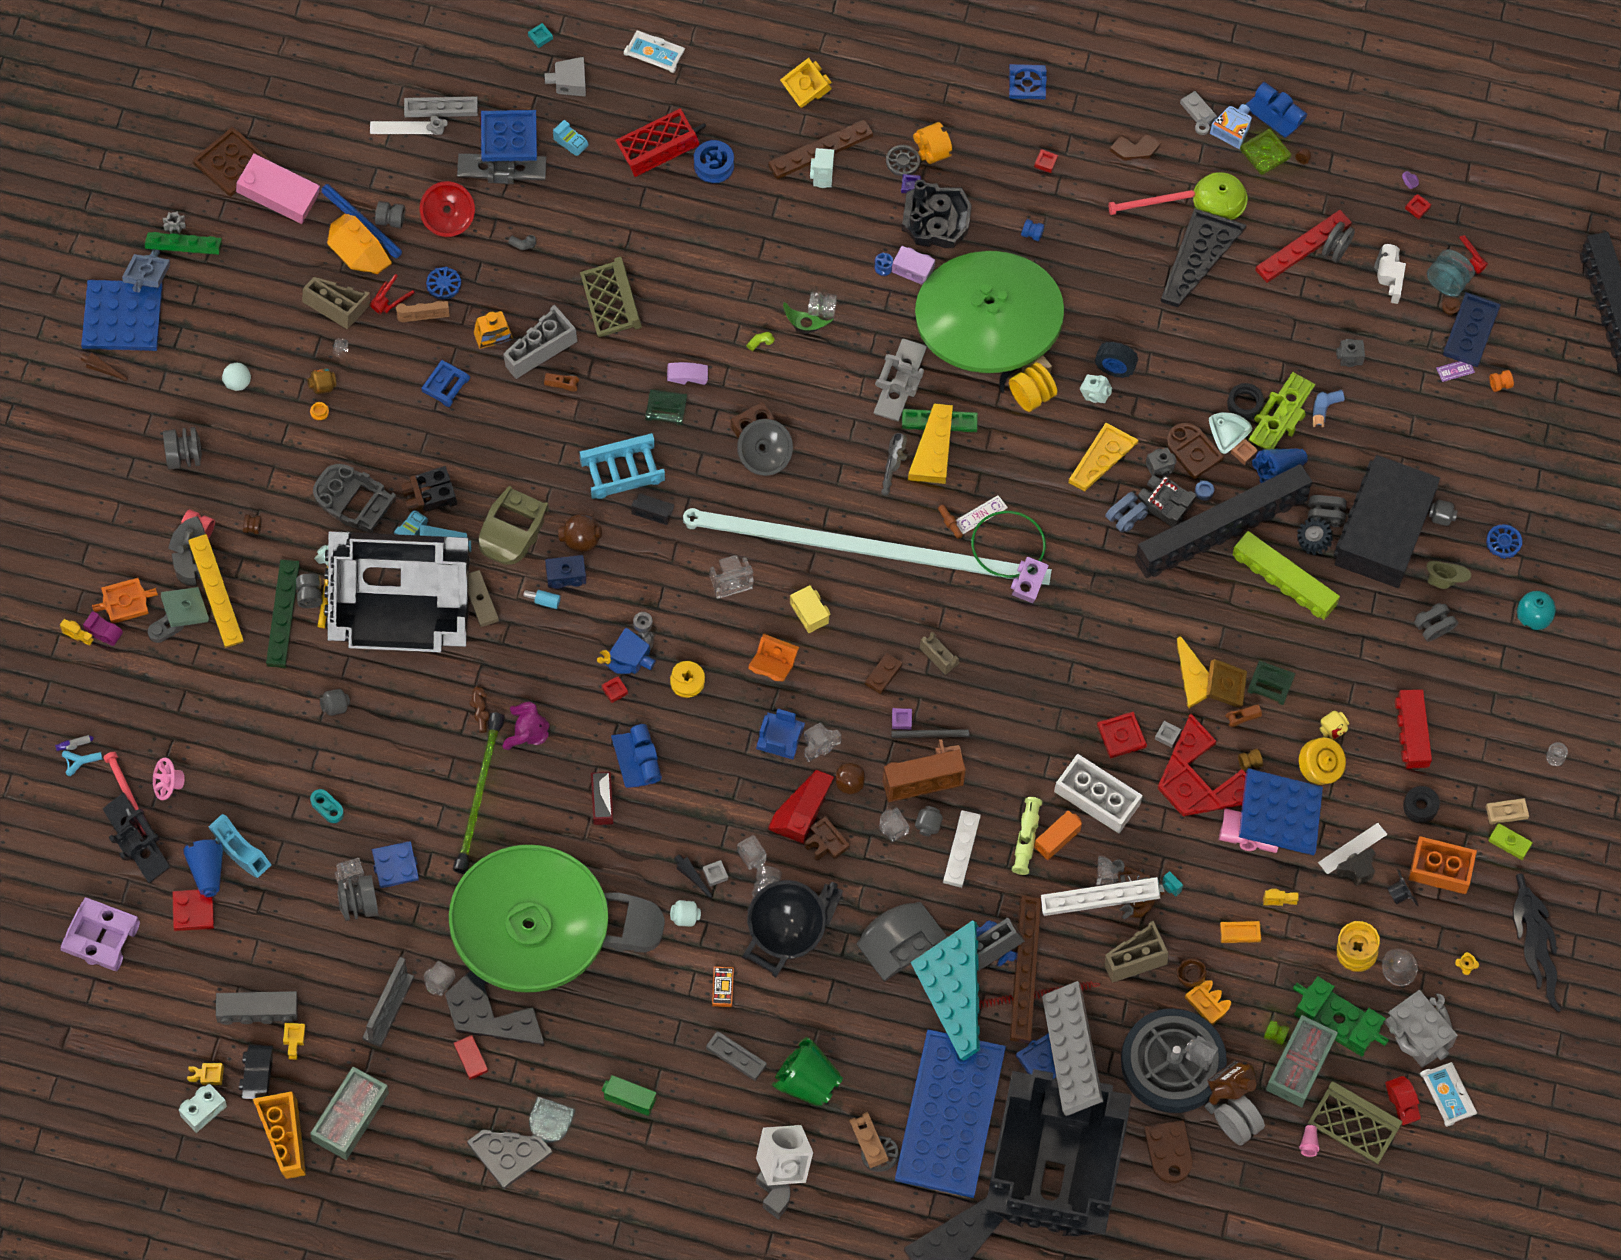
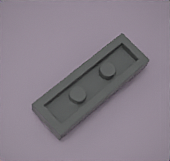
M719 1031L715 1033L706 1045L708 1051L754 1081L757 1080L767 1066L766 1062Z

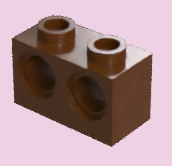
M761 402L731 418V429L739 438L743 430L742 428L751 422L759 419L775 421V418L766 405Z

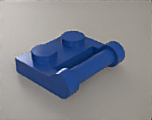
M441 360L423 385L422 392L440 401L446 407H450L453 404L454 397L464 383L470 380V376ZM454 377L459 378L447 396L442 394Z

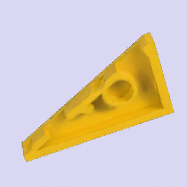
M1180 636L1177 638V650L1181 662L1180 667L1182 679L1184 680V691L1187 697V707L1191 708L1207 698L1209 672Z

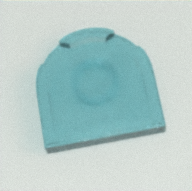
M537 1097L529 1118L530 1130L534 1136H540L544 1142H556L562 1139L568 1132L576 1111L567 1106Z

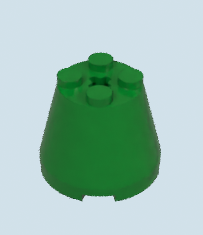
M805 1037L799 1043L800 1048L795 1049L785 1060L775 1076L778 1080L773 1082L772 1086L790 1096L815 1106H821L830 1100L833 1095L831 1093L834 1086H839L843 1077L816 1043L809 1037Z

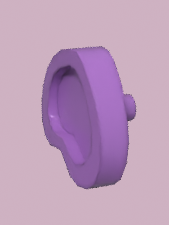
M1408 171L1402 174L1405 185L1410 189L1418 186L1419 180L1415 174H1411Z

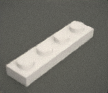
M961 811L943 883L962 888L980 814Z

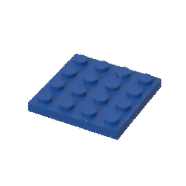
M88 280L82 349L157 351L163 290L162 282L159 288L143 285L140 292H134V284L124 283L123 281Z
M1248 768L1245 777L1238 837L1314 856L1317 846L1323 787Z

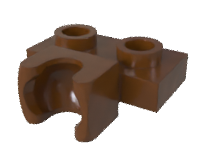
M826 816L810 827V831L814 835L805 841V848L807 850L813 847L817 848L815 860L821 859L827 852L835 859L850 848L848 842Z

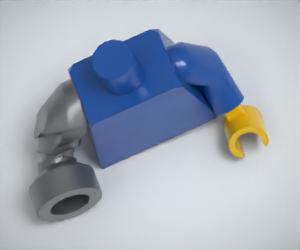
M646 612L636 614L633 619V625L638 631V636L628 628H625L610 652L607 650L600 652L604 659L598 657L597 662L600 664L605 663L616 674H636L641 666L652 670L656 660L649 657L654 642V635L652 632H649L653 623L651 615Z

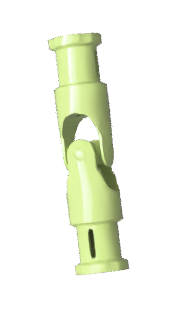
M1036 797L1025 798L1026 808L1021 818L1022 830H1020L1017 840L1015 865L1012 866V871L1019 875L1029 874L1028 865L1029 860L1032 858L1036 837L1035 832L1039 823V807L1042 805V800ZM1021 840L1028 844H1021Z

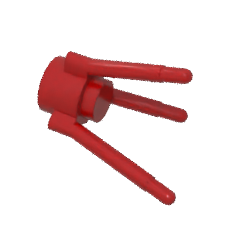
M1465 235L1460 236V240L1473 255L1469 261L1470 266L1453 257H1449V260L1467 269L1471 274L1474 272L1480 274L1488 266V263L1479 255Z
M395 274L389 283L387 281L384 282L375 298L371 301L370 307L378 314H381L383 311L387 314L390 309L413 295L415 291H410L388 305L389 300L385 297V294L398 277Z

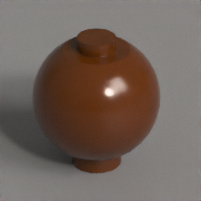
M577 514L570 517L564 527H559L558 536L560 542H565L570 549L577 552H586L597 545L602 537V528L591 516Z

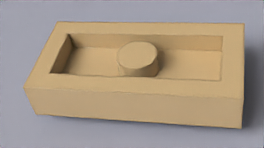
M1525 798L1488 803L1486 805L1490 824L1529 818Z

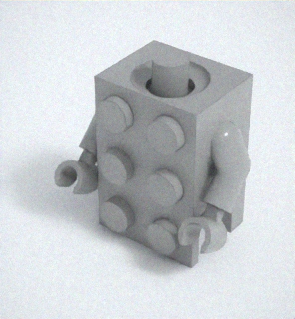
M1418 990L1388 1012L1390 1017L1384 1023L1388 1026L1390 1032L1396 1036L1395 1038L1401 1051L1412 1056L1423 1068L1437 1057L1439 1060H1443L1448 1056V1049L1453 1047L1458 1035L1452 1029L1449 1014L1445 1005H1443L1445 1002L1444 996L1436 994L1438 1002L1436 1003L1435 998L1432 997L1429 1002L1424 994Z

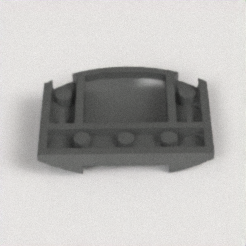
M916 902L896 906L879 915L863 931L857 946L885 982L911 965L910 962L946 939L947 936L923 904Z

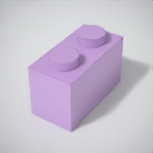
M901 246L893 261L892 273L923 285L934 271L935 259L929 255L918 253L912 248Z

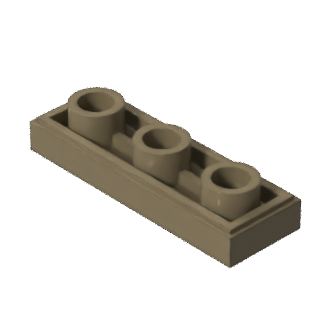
M480 570L469 573L468 596L480 627L499 622Z

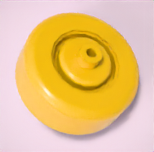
M1325 737L1317 738L1307 742L1302 747L1299 754V767L1303 776L1309 782L1316 785H1325L1337 781L1343 775L1346 767V758L1343 749L1336 741Z

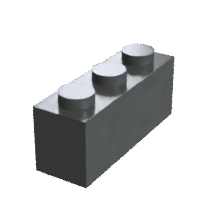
M1006 918L977 937L979 970L1025 942L1017 926L1009 918Z

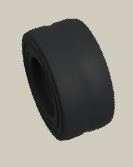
M1426 786L1412 788L1407 793L1403 803L1406 816L1416 823H1427L1434 819L1440 806L1439 797L1436 792ZM1424 801L1427 807L1420 809L1417 807L1416 802Z

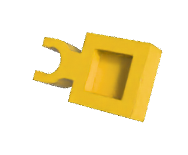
M66 619L61 622L60 627L63 634L77 641L81 640L89 646L94 640L91 638L93 635L81 630L78 623Z
M1269 889L1265 891L1263 896V905L1283 906V903L1297 905L1298 893H1285V891H1280L1279 889Z
M203 1063L202 1069L189 1067L191 1073L196 1072L194 1076H187L189 1082L200 1080L202 1085H208L209 1083L211 1085H222L224 1065L222 1063Z

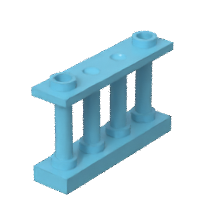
M652 433L580 451L581 466H589L595 484L594 487H591L592 499H602L607 495L650 484L657 485L665 481L664 469H656L651 449H654ZM634 453H644L649 473L638 474L633 458ZM615 458H626L631 474L630 478L620 479ZM603 461L608 463L613 482L602 484L596 466L597 463Z

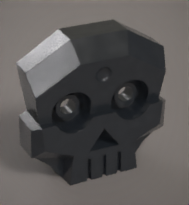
M921 179L917 180L914 185L915 188L906 194L902 232H907L915 242V245L930 247L933 244L942 248H955L968 234L972 205L963 188H939L938 184L926 183Z

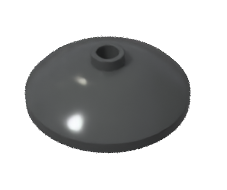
M759 419L751 422L742 430L738 438L737 452L741 463L746 469L754 474L767 476L776 474L786 467L792 456L793 443L789 432L782 424L771 419ZM760 444L764 445L763 451L759 449Z

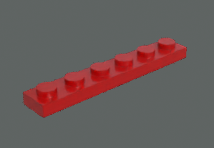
M1341 210L1337 211L1256 266L1255 271L1268 283L1324 245L1332 230L1340 221L1345 223L1344 230L1349 228L1352 222Z

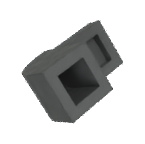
M191 551L173 553L172 560L178 580L187 586H197L196 579H201L196 564H193Z
M761 1171L756 1177V1184L769 1193L763 1201L762 1208L777 1219H780L790 1203L789 1184L767 1185Z

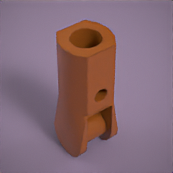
M546 373L544 386L575 392L577 391L576 384L579 382V378L576 376Z
M1259 704L1231 711L1225 717L1230 721L1229 726L1235 727L1244 722L1262 717V711Z

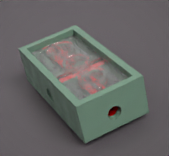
M1301 1015L1268 1082L1266 1091L1299 1107H1303L1338 1032Z
M352 1067L311 1131L312 1142L347 1160L388 1096V1086Z

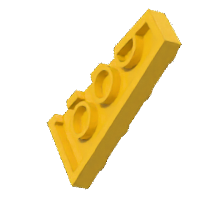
M1105 423L1069 478L1068 483L1086 491L1136 446L1138 439Z

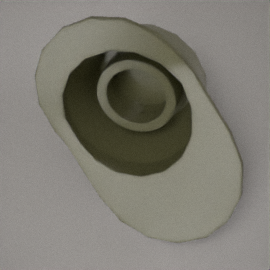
M1430 561L1426 566L1429 572L1428 583L1441 589H1447L1454 585L1455 582L1462 583L1471 578V572L1461 565Z

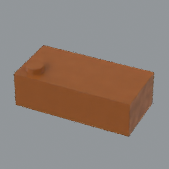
M960 749L901 763L891 762L884 766L882 781L888 803L963 786L966 769Z

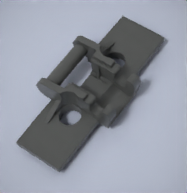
M459 154L457 177L488 178V183L514 184V179L545 180L546 157L537 156V161H482L481 154ZM485 163L488 165V168L481 170L479 165ZM517 165H523L525 166V169L523 171H517L515 167Z

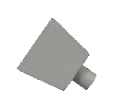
M584 57L556 62L555 73H545V84H556V93L586 96Z

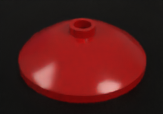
M444 181L436 183L427 189L420 201L419 210L422 222L427 229L439 236L452 237L461 234L470 226L475 214V205L471 194L466 188L455 182ZM445 206L451 208L449 213L444 212L443 208Z

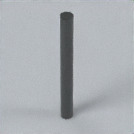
M969 729L891 731V738L969 737Z

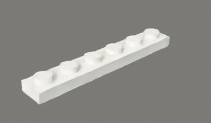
M1156 877L1041 895L1042 911L1044 916L1160 899L1159 880Z

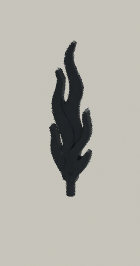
M1520 873L1516 875L1519 890L1513 908V922L1517 931V939L1520 940L1522 937V919H1524L1526 923L1525 961L1536 979L1537 989H1540L1542 984V976L1537 966V960L1540 962L1546 975L1547 999L1550 1005L1557 1012H1560L1561 1009L1554 996L1557 971L1547 950L1548 939L1551 953L1554 956L1557 953L1555 934L1551 926L1545 921V919L1549 918V912L1542 901L1526 886L1524 875Z

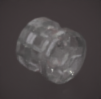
M1559 742L1551 744L1546 754L1548 763L1553 766L1563 764L1568 754L1567 747Z

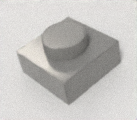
M1164 721L1155 736V740L1172 748L1181 729Z
M721 860L703 867V872L710 887L728 880V875Z

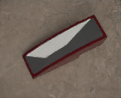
M591 773L594 825L613 824L611 773Z

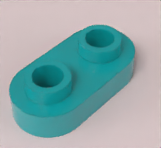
M318 789L311 794L310 801L312 807L328 822L338 823L342 820L344 816L343 807L327 791ZM320 799L324 800L323 803H318L317 801ZM336 812L337 815L331 816V813Z

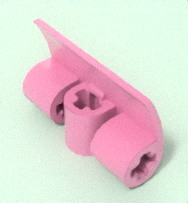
M1224 809L1219 840L1234 844L1240 843V848L1245 851H1254L1258 847L1260 850L1277 853V846L1238 837L1241 812Z

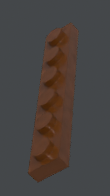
M864 119L768 162V166L775 178L780 179L811 165V158H815L816 148L831 149L836 154L872 138L873 132Z

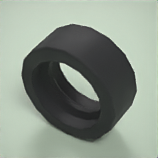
M1249 383L1236 385L1230 391L1228 397V410L1230 413L1237 414L1246 420L1254 419L1262 410L1264 403L1263 394L1255 385ZM1240 394L1251 395L1256 400V406L1250 410L1241 409L1235 404V397Z

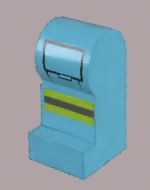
M565 120L553 130V139L576 156L589 146L587 140L573 130Z
M414 510L400 527H397L394 534L420 535V525H427L428 518Z

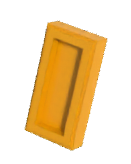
M1260 921L1220 922L1221 943L1261 942Z

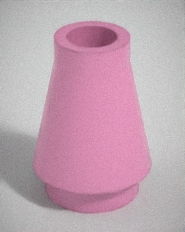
M1313 1125L1305 1127L1299 1147L1301 1154L1304 1156H1316L1320 1150L1317 1127Z

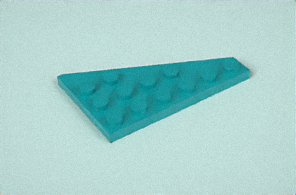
M974 920L910 962L956 1052L963 1061L980 1050V1040L978 1038L980 1033V1027L978 1026L979 984L977 983L979 962L977 953L978 940L976 937V927L978 925Z

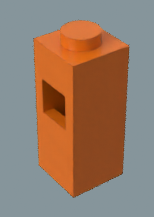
M1068 810L1035 840L1034 848L1049 860L1081 831V819Z

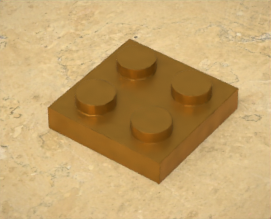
M1216 659L1212 660L1206 696L1237 708L1242 707L1247 671Z

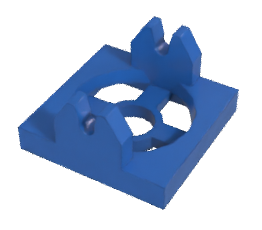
M1010 64L1009 99H1045L1046 65ZM1024 72V77L1021 80L1015 79L1018 73ZM1030 72L1036 73L1041 80H1034L1030 77ZM1024 80H1030L1032 82V85L1026 87L1022 84V82ZM1016 86H1021V88L1024 89L1025 92H1022L1021 90L1017 89ZM1034 86H1040L1036 91L1030 92Z

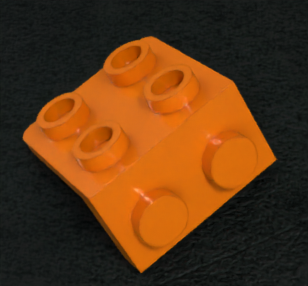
M763 634L757 653L750 662L748 669L752 670L755 674L765 675L774 681L783 682L794 666L799 647Z

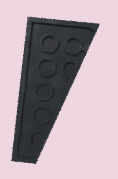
M1194 208L1161 302L1179 307L1245 231L1247 225Z
M985 1198L906 1246L904 1252L910 1260H971L1004 1219L985 1210L987 1200Z

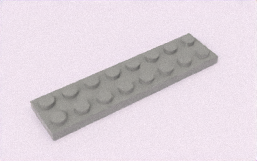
M1079 981L1042 996L1062 1110L1066 1116L1103 1102L1084 997Z

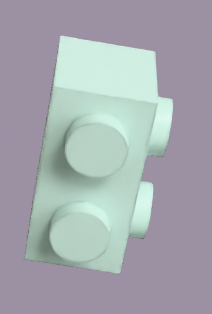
M816 148L815 158H811L810 179H813V186H818L819 188L832 186L834 150Z
M209 1083L207 1086L200 1087L193 1098L185 1100L180 1106L179 1113L184 1121L197 1133L224 1110L227 1105L225 1099Z

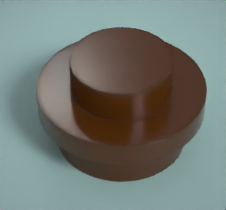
M1447 297L1442 302V309L1449 315L1457 313L1461 306L1459 300L1455 297Z

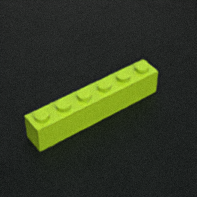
M1249 531L1235 545L1232 555L1238 562L1246 564L1252 572L1263 576L1269 584L1277 586L1283 594L1291 596L1300 606L1308 608L1314 616L1325 620L1337 606L1340 598L1338 594Z

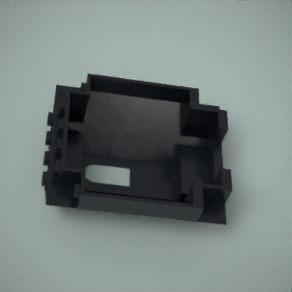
M329 531L328 550H325V561H328V568H325V580H328V586H325L324 593L325 598H328V604H325L324 615L328 616L327 641L349 642V648L421 652H441L443 646L466 647L470 565L468 538ZM370 567L401 569V586L368 584L363 579V572Z
M1036 1069L1033 1070L1032 1075L1012 1071L985 1210L1023 1228V1223H1026L1032 1228H1040L1041 1226L1048 1228L1051 1232L1063 1231L1062 1236L1079 1237L1083 1235L1105 1234L1132 1095L1113 1092V1085L1100 1083L1103 1102L1066 1116L1062 1110L1058 1082L1052 1079L1053 1073ZM1046 1161L1066 1165L1060 1196L1053 1201L1044 1199L1040 1193Z

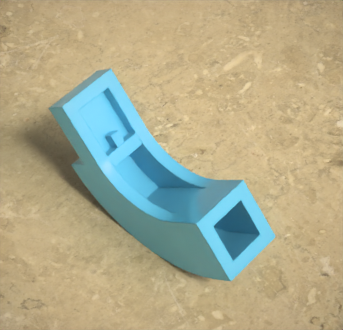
M222 814L209 826V829L216 837L217 843L222 842L223 850L252 876L258 878L271 866L263 852L250 845L239 834L226 815Z

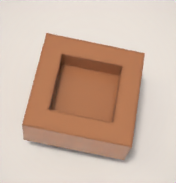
M1245 438L1231 450V454L1244 465L1258 453V450Z

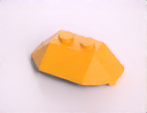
M345 213L331 223L327 244L350 269L379 274L391 265V261L380 242L356 216Z

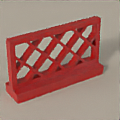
M681 108L615 140L634 177L700 145L696 133L691 128ZM681 117L679 124L672 122L674 118ZM659 125L665 126L663 132L656 131V127ZM669 127L677 128L675 134L667 133ZM681 129L689 131L683 135H679ZM643 133L649 134L646 140L640 139V135ZM653 135L660 136L658 142L650 141ZM665 137L672 138L671 141L662 143ZM627 141H632L630 148L622 146V144ZM636 143L644 144L642 150L634 149ZM648 145L656 146L655 149L646 151ZM632 153L639 154L638 157L630 160Z

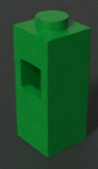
M611 1075L609 1081H605L602 1088L605 1100L646 1116L650 1115L657 1099L655 1091Z

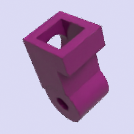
M94 611L91 612L83 624L86 632L111 646H114L123 634V631L118 626L104 620Z

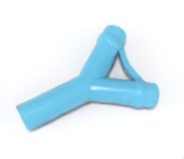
M66 750L62 752V757L67 761V770L65 772L67 776L74 774L85 763L103 760L101 752L85 756H79ZM69 760L75 761V762L70 766Z

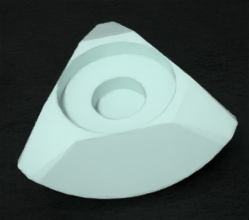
M1217 413L1209 417V424L1219 451L1223 454L1232 450L1253 429L1246 419L1237 414Z

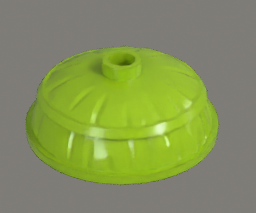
M1223 172L1212 173L1201 179L1195 186L1193 203L1198 210L1234 220L1244 212L1247 206L1248 196L1246 189L1231 174Z

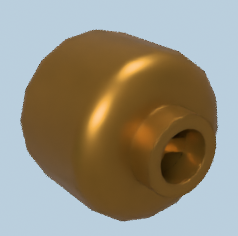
M328 368L312 371L311 377L307 379L309 389H313L315 394L329 393L336 387L335 374Z

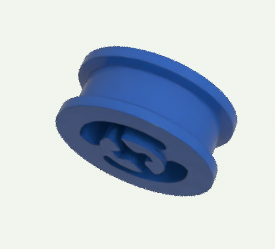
M717 140L706 141L699 145L694 153V170L697 176L708 183H720L728 179L734 170V154L732 149L726 143ZM706 157V163L703 164L702 160ZM722 160L727 161L724 166H722Z

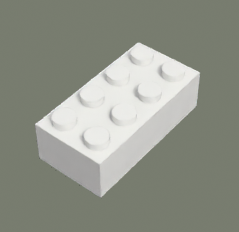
M1079 754L1075 756L1058 779L1054 790L1055 793L1117 833L1122 831L1141 805L1143 796Z

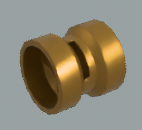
M1258 749L1251 750L1248 754H1238L1239 765L1244 772H1247L1248 768L1257 769L1263 767L1262 756Z

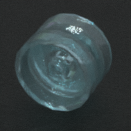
M1444 250L1436 258V262L1432 263L1426 274L1430 283L1437 290L1448 296H1458L1465 289L1466 284L1474 277L1475 271L1470 261L1463 255L1453 250Z

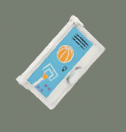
M637 30L629 46H626L624 55L632 56L674 73L685 48Z
M1452 1062L1431 1070H1424L1420 1073L1445 1121L1446 1127L1477 1114Z

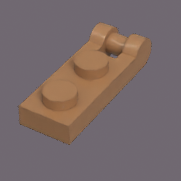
M436 301L428 304L418 303L412 306L398 304L396 307L397 319L400 322L450 317L448 301Z
M868 1112L862 1114V1117L857 1119L855 1117L850 1119V1124L869 1167L872 1168L889 1161ZM863 1124L867 1125L866 1128L861 1130L859 1129V1126Z

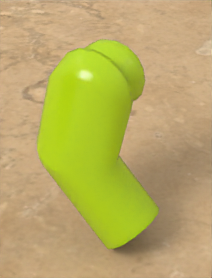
M770 332L756 334L746 346L749 350L754 351L762 342L771 345L775 338Z

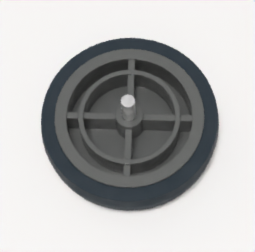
M1163 1009L1144 1016L1129 1031L1121 1051L1122 1074L1130 1091L1145 1105L1167 1113L1188 1112L1207 1103L1212 1094L1207 1080L1227 1065L1225 1046L1216 1029L1201 1016L1182 1009Z

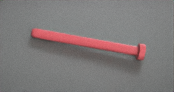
M1189 190L1119 204L1109 202V212L1111 215H1115L1116 211L1192 198L1195 196V192Z
M110 752L106 754L103 758L106 763L110 764L122 792L126 794L135 810H138L139 807L116 760L118 758L117 753ZM138 823V826L142 834L146 836L145 831L141 827L140 823Z

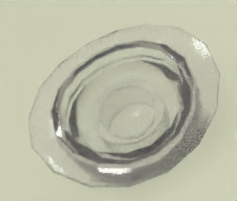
M1392 949L1383 958V973L1386 979L1393 985L1406 986L1416 977L1418 970L1417 961L1407 950Z

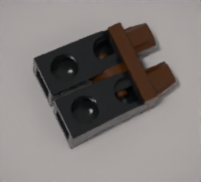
M446 466L417 476H411L409 482L401 485L404 497L412 494L415 496V498L406 500L409 512L419 510L420 514H423L426 511H432L446 505H450V507L457 505Z

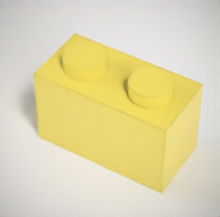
M810 585L790 595V605L808 633L829 624L830 616L827 606H823L820 602L819 593L813 590Z

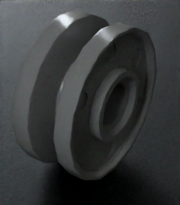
M1341 221L1332 230L1321 253L1322 256L1327 257L1331 252H1334L1332 261L1335 263L1342 258L1355 233V229L1352 227L1344 233L1345 223Z

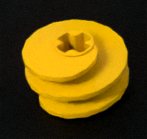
M682 661L676 664L670 677L671 689L680 697L690 698L696 696L704 688V671L697 663L691 661Z

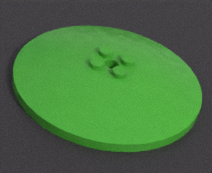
M981 251L951 259L931 273L918 293L915 316L921 338L939 358L964 370L980 373H999L1028 365L1040 358L1051 348L1062 329L1064 304L1061 292L1054 279L1036 263L1007 252ZM988 300L994 301L992 304H986L985 302Z
M540 845L512 846L500 849L479 860L459 881L452 895L449 909L451 939L458 955L466 966L486 982L516 992L546 991L562 986L578 977L598 956L605 941L608 927L606 898L595 876L586 866L571 855ZM526 921H531L534 923V926L532 928H525L523 924Z

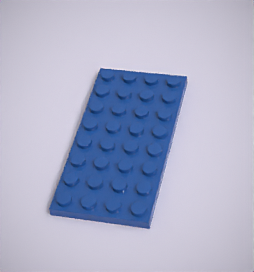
M927 1030L895 1181L974 1198L1006 1046L980 1041V1050L963 1061L960 1059L947 1033Z

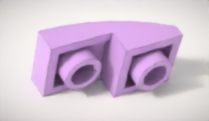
M669 363L667 367V381L684 385L687 381L705 385L708 381V366L696 363Z

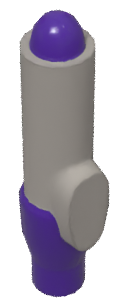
M87 735L64 741L55 745L56 750H74L77 746L91 743L94 737Z

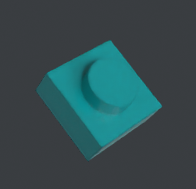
M543 23L528 31V37L538 48L553 40V35Z
M1170 871L1164 875L1162 882L1164 889L1176 897L1181 893L1183 884Z

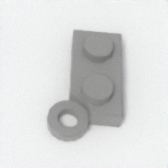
M1194 91L1182 98L1180 104L1197 122L1195 125L1196 133L1205 135L1209 132V124L1217 119V115ZM1204 126L1206 129L1201 130L1199 127Z

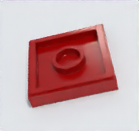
M1134 711L1097 722V727L1110 759L1147 747Z

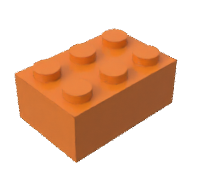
M1419 836L1408 880L1466 894L1470 886L1477 850Z

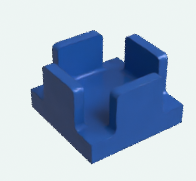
M777 709L776 714L768 712L760 729L756 749L794 760L805 723L797 721L795 713Z

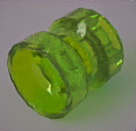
M1271 1020L1264 1038L1275 1040L1277 1044L1283 1045L1290 1027L1280 1026L1277 1022Z

